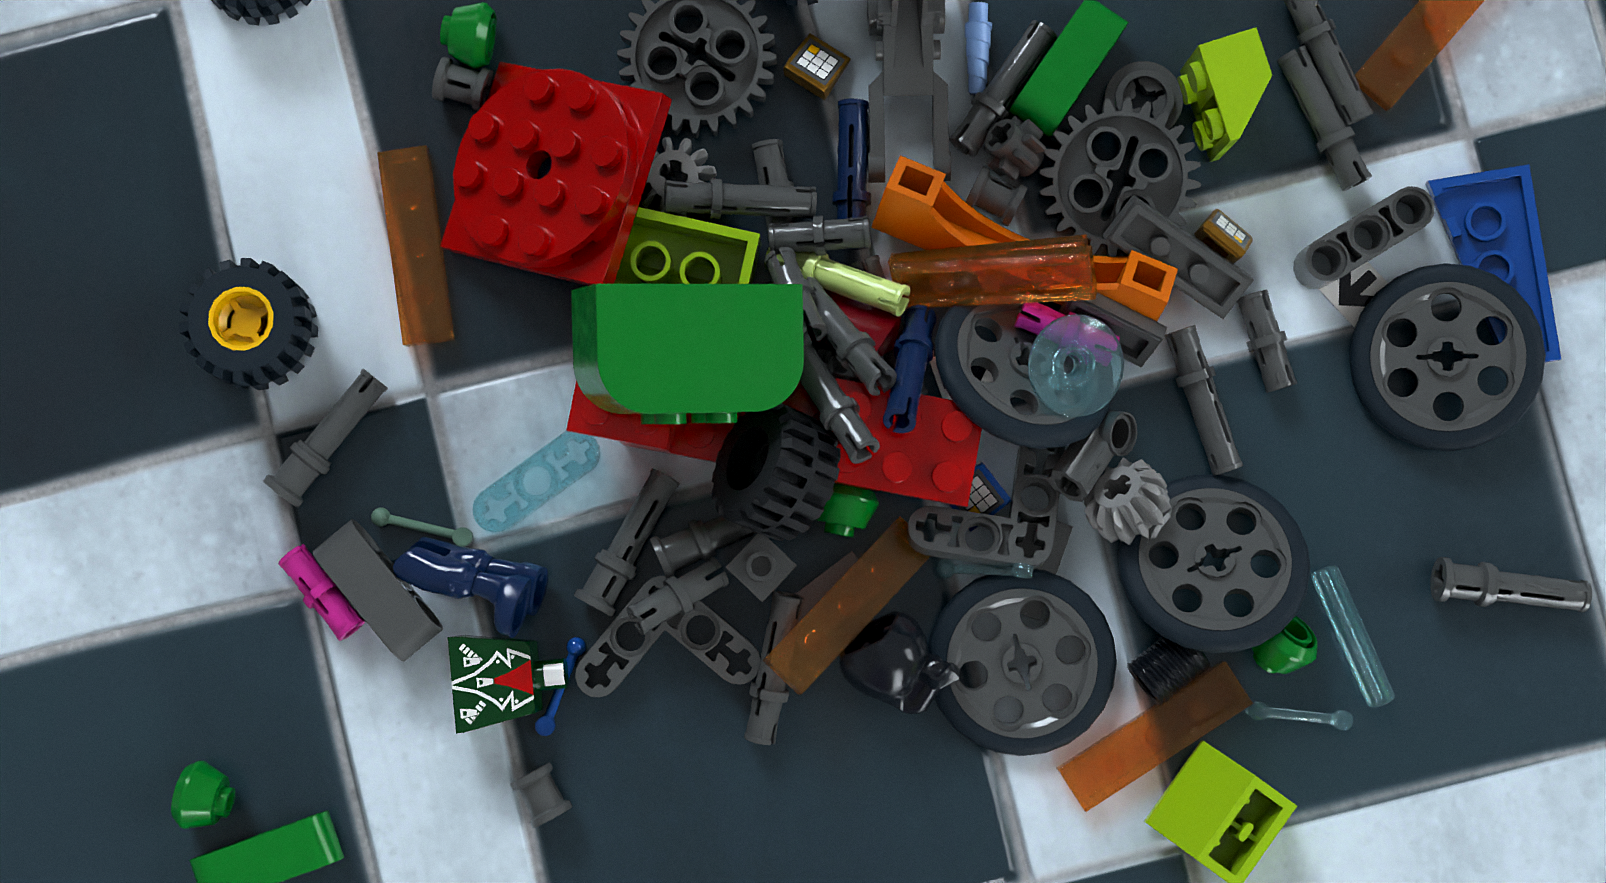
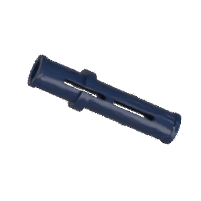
M850 98L838 101L837 191L832 194V204L837 206V219L851 218L852 182V218L866 216V207L871 205V193L867 192V110L869 109V103L863 99ZM852 132H854L853 167H851V161H852ZM864 247V248H849V249H841V250H862V249H866V247Z
M914 305L906 310L902 335L899 336V340L897 339L894 344L893 351L896 358L894 370L897 374V379L889 392L886 410L883 414V423L889 429L892 426L895 414L896 421L893 432L896 433L910 432L916 426L926 366L929 361H932L934 356V344L931 340L937 316L931 309L925 322L924 317L927 310L925 305Z

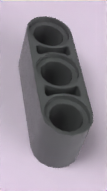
M1408 186L1368 208L1301 250L1294 260L1293 271L1296 279L1310 289H1320L1342 278L1430 223L1434 215L1432 197L1419 187ZM1398 202H1403L1412 209L1414 214L1412 224H1407L1398 217L1396 213ZM1356 227L1366 229L1372 237L1370 249H1364L1356 243L1354 239ZM1314 252H1320L1329 259L1331 264L1329 275H1322L1313 268L1312 255Z
M354 519L347 522L312 551L320 566L385 646L399 660L405 662L443 630L442 624L410 584L396 577L392 561L369 533Z

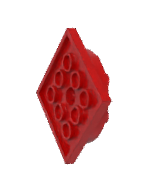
M499 62L488 99L479 111L471 117L458 149L453 170L455 201L440 247L454 253L587 286L592 284H614L672 99L660 92L593 80L582 73L572 70H542ZM551 157L552 166L549 173L541 179H537L541 164Z

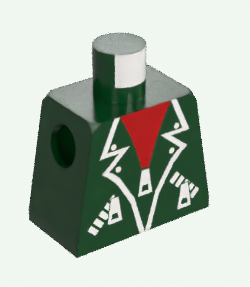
M473 635L448 637L456 734L543 710L542 691L568 688L569 675L566 659L539 661L536 640Z

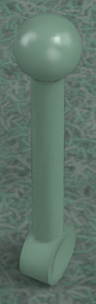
M383 507L376 508L371 514L373 524L378 527H383L387 524L452 539L457 546L461 547L468 546L473 540L472 531L466 527L453 530L391 515Z

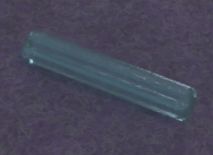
M1329 565L1316 570L1311 574L1312 582L1366 704L1369 707L1375 708L1391 702L1395 694L1339 568L1336 565Z

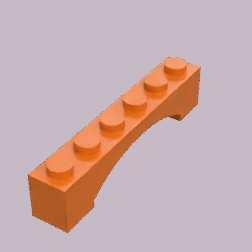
M900 155L885 187L871 228L1061 306L1076 284L1080 283L1156 322L1158 321L1168 303L1178 268L1134 250H1131L1129 256H1094L1061 250L1025 238L993 222L968 205L944 182L945 173Z

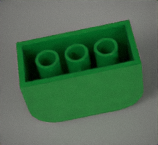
M592 284L571 290L573 369L575 378L583 394L593 404L605 411L617 414H641V424H687L686 413H691V423H737V412H759L774 408L792 394L800 381L804 366L803 284Z

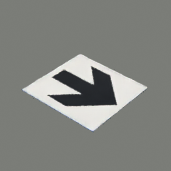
M1366 262L1342 278L1318 290L1355 328L1363 309L1376 292L1387 285L1388 282L1369 262Z

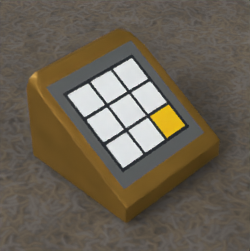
M809 33L783 67L784 76L825 101L851 61V58Z
M1215 209L1194 233L1197 239L1232 263L1242 258L1253 241L1251 235L1219 209Z

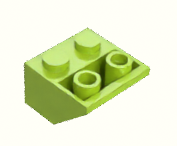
M1257 27L1198 45L1181 68V76L1177 78L1183 95V103L1185 105L1191 104L1196 122L1192 125L1195 142L1200 151L1206 150L1210 162L1219 160L1240 139L1272 77Z
M1201 740L1144 822L1227 883H1244L1297 808V805L1256 775Z

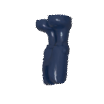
M428 537L420 538L410 549L396 559L393 565L394 574L397 578L421 590L455 599L477 595L488 600L495 607L494 624L496 630L500 634L512 638L519 632L525 615L534 616L538 612L548 585V570L543 566L531 562L519 563L495 559L494 556L488 554L483 549L461 547Z

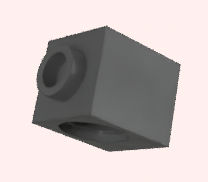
M757 533L725 568L761 602H764L797 565L767 536Z

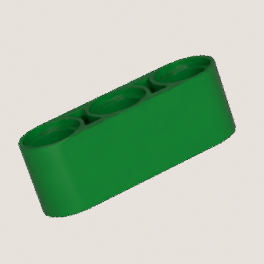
M1084 0L1022 89L1009 112L1023 122L1030 119L1044 132L1043 135L1050 139L1129 22L1097 0Z
M329 810L213 850L189 861L196 883H279L337 862L344 858V854Z

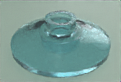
M1067 315L1049 323L1036 337L1028 360L1030 383L1038 399L1051 411L1070 417L1091 415L1105 407L1118 391L1124 372L1123 351L1116 335L1105 323L1087 315ZM1067 356H1070L1074 362L1073 370L1069 374L1064 372V361Z

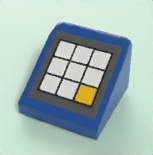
M980 462L975 466L968 507L950 504L949 506L952 509L994 515L1012 502V500L983 462ZM973 526V527L969 528L968 530H969L970 532H972V531H973L974 529H976L978 526Z

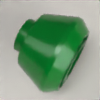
M481 2L456 7L452 16L445 15L441 24L440 43L441 45L448 46L449 56L474 70L488 65L495 44L496 12L487 3Z
M834 483L833 494L830 500L826 502L824 511L816 520L825 522L824 532L853 537L855 528L865 529L879 506V501L874 491Z
M1297 616L1279 634L1261 645L1251 647L1254 652L1253 658L1263 670L1273 674H1288L1306 666L1317 658L1318 643L1315 634Z
M202 760L187 765L176 783L171 803L172 818L180 828L189 829L215 825L221 817L227 818L235 801L236 791L235 788L229 787L228 776Z

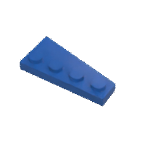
M1530 165L1427 181L1425 185L1432 197L1460 264L1492 273L1515 288L1532 308L1542 330L1546 354L1545 363L1562 360ZM1484 318L1495 344H1499L1505 337L1503 323L1496 318Z

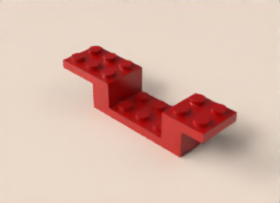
M836 378L845 395L850 398L853 397L860 406L859 415L872 435L879 441L880 447L875 453L872 452L869 446H866L872 457L862 463H852L848 458L847 452L838 441L837 448L840 449L841 459L838 463L837 468L840 470L835 483L968 507L982 432L981 427L973 423L955 405L953 400L921 394L915 428L907 433L893 432L896 421L895 414L892 426L889 429L883 423V414L886 410L890 389L884 393L877 386L880 390V395L875 396L867 391L863 383ZM576 381L566 431L619 441L625 446L716 463L718 452L721 450L723 441L727 433L733 428L734 423H691V413H686L687 424H641V414H617L599 408L583 394ZM799 381L792 394L782 403L819 420L821 413ZM737 412V419L740 416H744L746 412Z

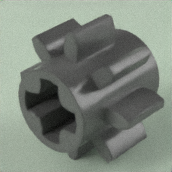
M1013 116L1011 120L1003 119L992 126L985 138L984 150L991 155L985 164L1000 177L1007 174L1012 180H1016L1018 176L1025 177L1032 174L1038 169L1044 158L1043 153L1046 147L1039 141L1044 132L1030 119L1022 122L1017 116Z

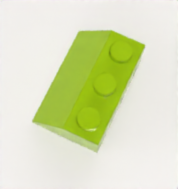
M638 207L614 284H752L761 248V237L759 233Z

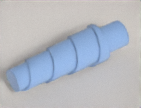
M985 2L969 3L968 22L965 23L967 74H969L968 92L974 96L978 92L982 93L987 84L992 23L988 22V3Z

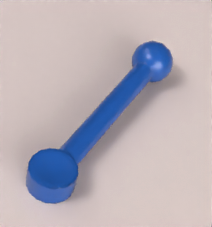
M579 637L571 638L566 646L568 651L566 661L569 678L577 657L584 654L586 650L584 640ZM565 688L554 689L545 714L536 721L535 729L541 736H548L555 730L554 716Z

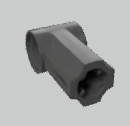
M1109 410L1097 429L1084 439L1069 444L1047 477L1053 489L1065 495L1069 500L1083 502L1112 457H1123L1133 450L1138 434L1137 423L1133 415L1124 411Z

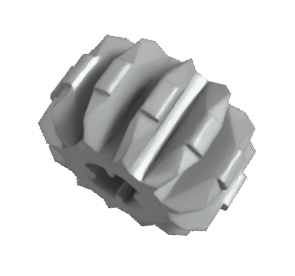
M663 138L662 144L665 152L659 154L656 151L643 191V194L648 193L641 202L643 208L653 209L660 203L658 211L664 212V186L666 180L664 177L668 173L673 177L672 171L674 170L681 171L684 181L692 183L705 182L717 176L714 166H702L708 158V153L705 149L702 148L690 155L692 151L690 139L684 138L680 143L679 149L674 150L671 138ZM685 212L677 213L678 216L687 217Z
M1123 457L1117 467L1111 468L1107 466L1105 468V473L1099 477L1084 499L1086 507L1084 511L1087 514L1086 518L1093 529H1097L1103 538L1108 539L1110 543L1120 539L1130 545L1138 534L1149 539V528L1153 525H1164L1162 513L1172 507L1169 502L1170 498L1167 495V484L1161 474L1156 473L1142 459L1132 464V462Z

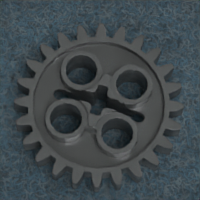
M641 0L646 12L644 16L632 12L628 14L630 23L636 28L635 31L622 30L620 32L622 41L631 46V48L617 51L619 61L631 64L619 71L621 80L635 81L629 87L664 93L672 99L666 121L668 119L672 120V131L676 136H678L684 124L690 125L694 138L699 137L702 125H708L715 137L719 134L720 121L725 120L732 129L737 128L735 116L737 112L740 111L745 116L752 118L754 114L749 103L750 99L763 103L766 101V93L759 87V84L770 85L774 83V75L763 67L777 64V54L763 51L775 45L774 34H760L768 26V18L766 15L752 18L757 9L756 1L750 0L740 5V0H660L656 4L651 0ZM686 16H695L702 21L701 27L693 33L686 34L680 32L676 27L678 22ZM667 34L693 55H698L701 50H704L709 65L726 73H732L735 79L733 81L724 79L715 69L701 60H697L694 65H690L688 53L685 50L666 41H661L660 36ZM731 40L740 42L744 46L740 56L734 59H727L718 53L719 47L724 42ZM663 56L671 57L677 62L675 69L667 75H658L651 70L653 62ZM703 81H710L716 84L719 90L712 99L699 100L692 95L694 87Z
M1126 97L1120 111H1115L1111 100L1107 98L1103 101L1102 114L1099 115L1088 104L1084 106L1086 121L1081 123L1070 115L1066 120L1072 132L1067 135L1063 132L1055 131L1053 137L1061 147L1059 150L1045 149L1043 153L1047 158L1054 161L1052 168L1039 170V175L1052 179V185L1040 190V195L1054 196L1055 203L1049 206L1045 213L1046 215L1061 213L1063 219L1055 229L1057 232L1072 227L1075 231L1070 244L1073 246L1077 245L1085 237L1090 239L1088 253L1091 255L1096 253L1101 244H1106L1107 256H1116L1118 248L1105 240L1103 234L1119 214L1124 200L1132 195L1142 199L1143 202L1179 226L1187 224L1185 219L1178 213L1180 208H1195L1197 205L1193 200L1185 196L1187 190L1201 187L1200 182L1188 179V172L1200 167V162L1186 161L1184 156L1195 147L1194 142H1188L1179 145L1176 139L1185 127L1179 125L1168 130L1165 127L1169 117L1168 111H1164L1155 119L1151 118V102H1145L1137 113L1133 112L1131 98ZM1108 133L1116 139L1118 151L1112 160L1102 161L1093 154L1091 145L1097 134ZM1130 137H1136L1138 144L1125 172V176L1132 179L1130 187H1121L1118 190L1110 218L1107 221H1103L1100 217L1101 212L1113 187V182L1106 178L1107 172L1117 171L1120 168ZM1146 150H1155L1163 157L1164 169L1156 178L1146 177L1139 170V158ZM1084 179L1094 181L1099 186L1101 192L1098 203L1091 208L1081 207L1074 199V188L1077 183Z

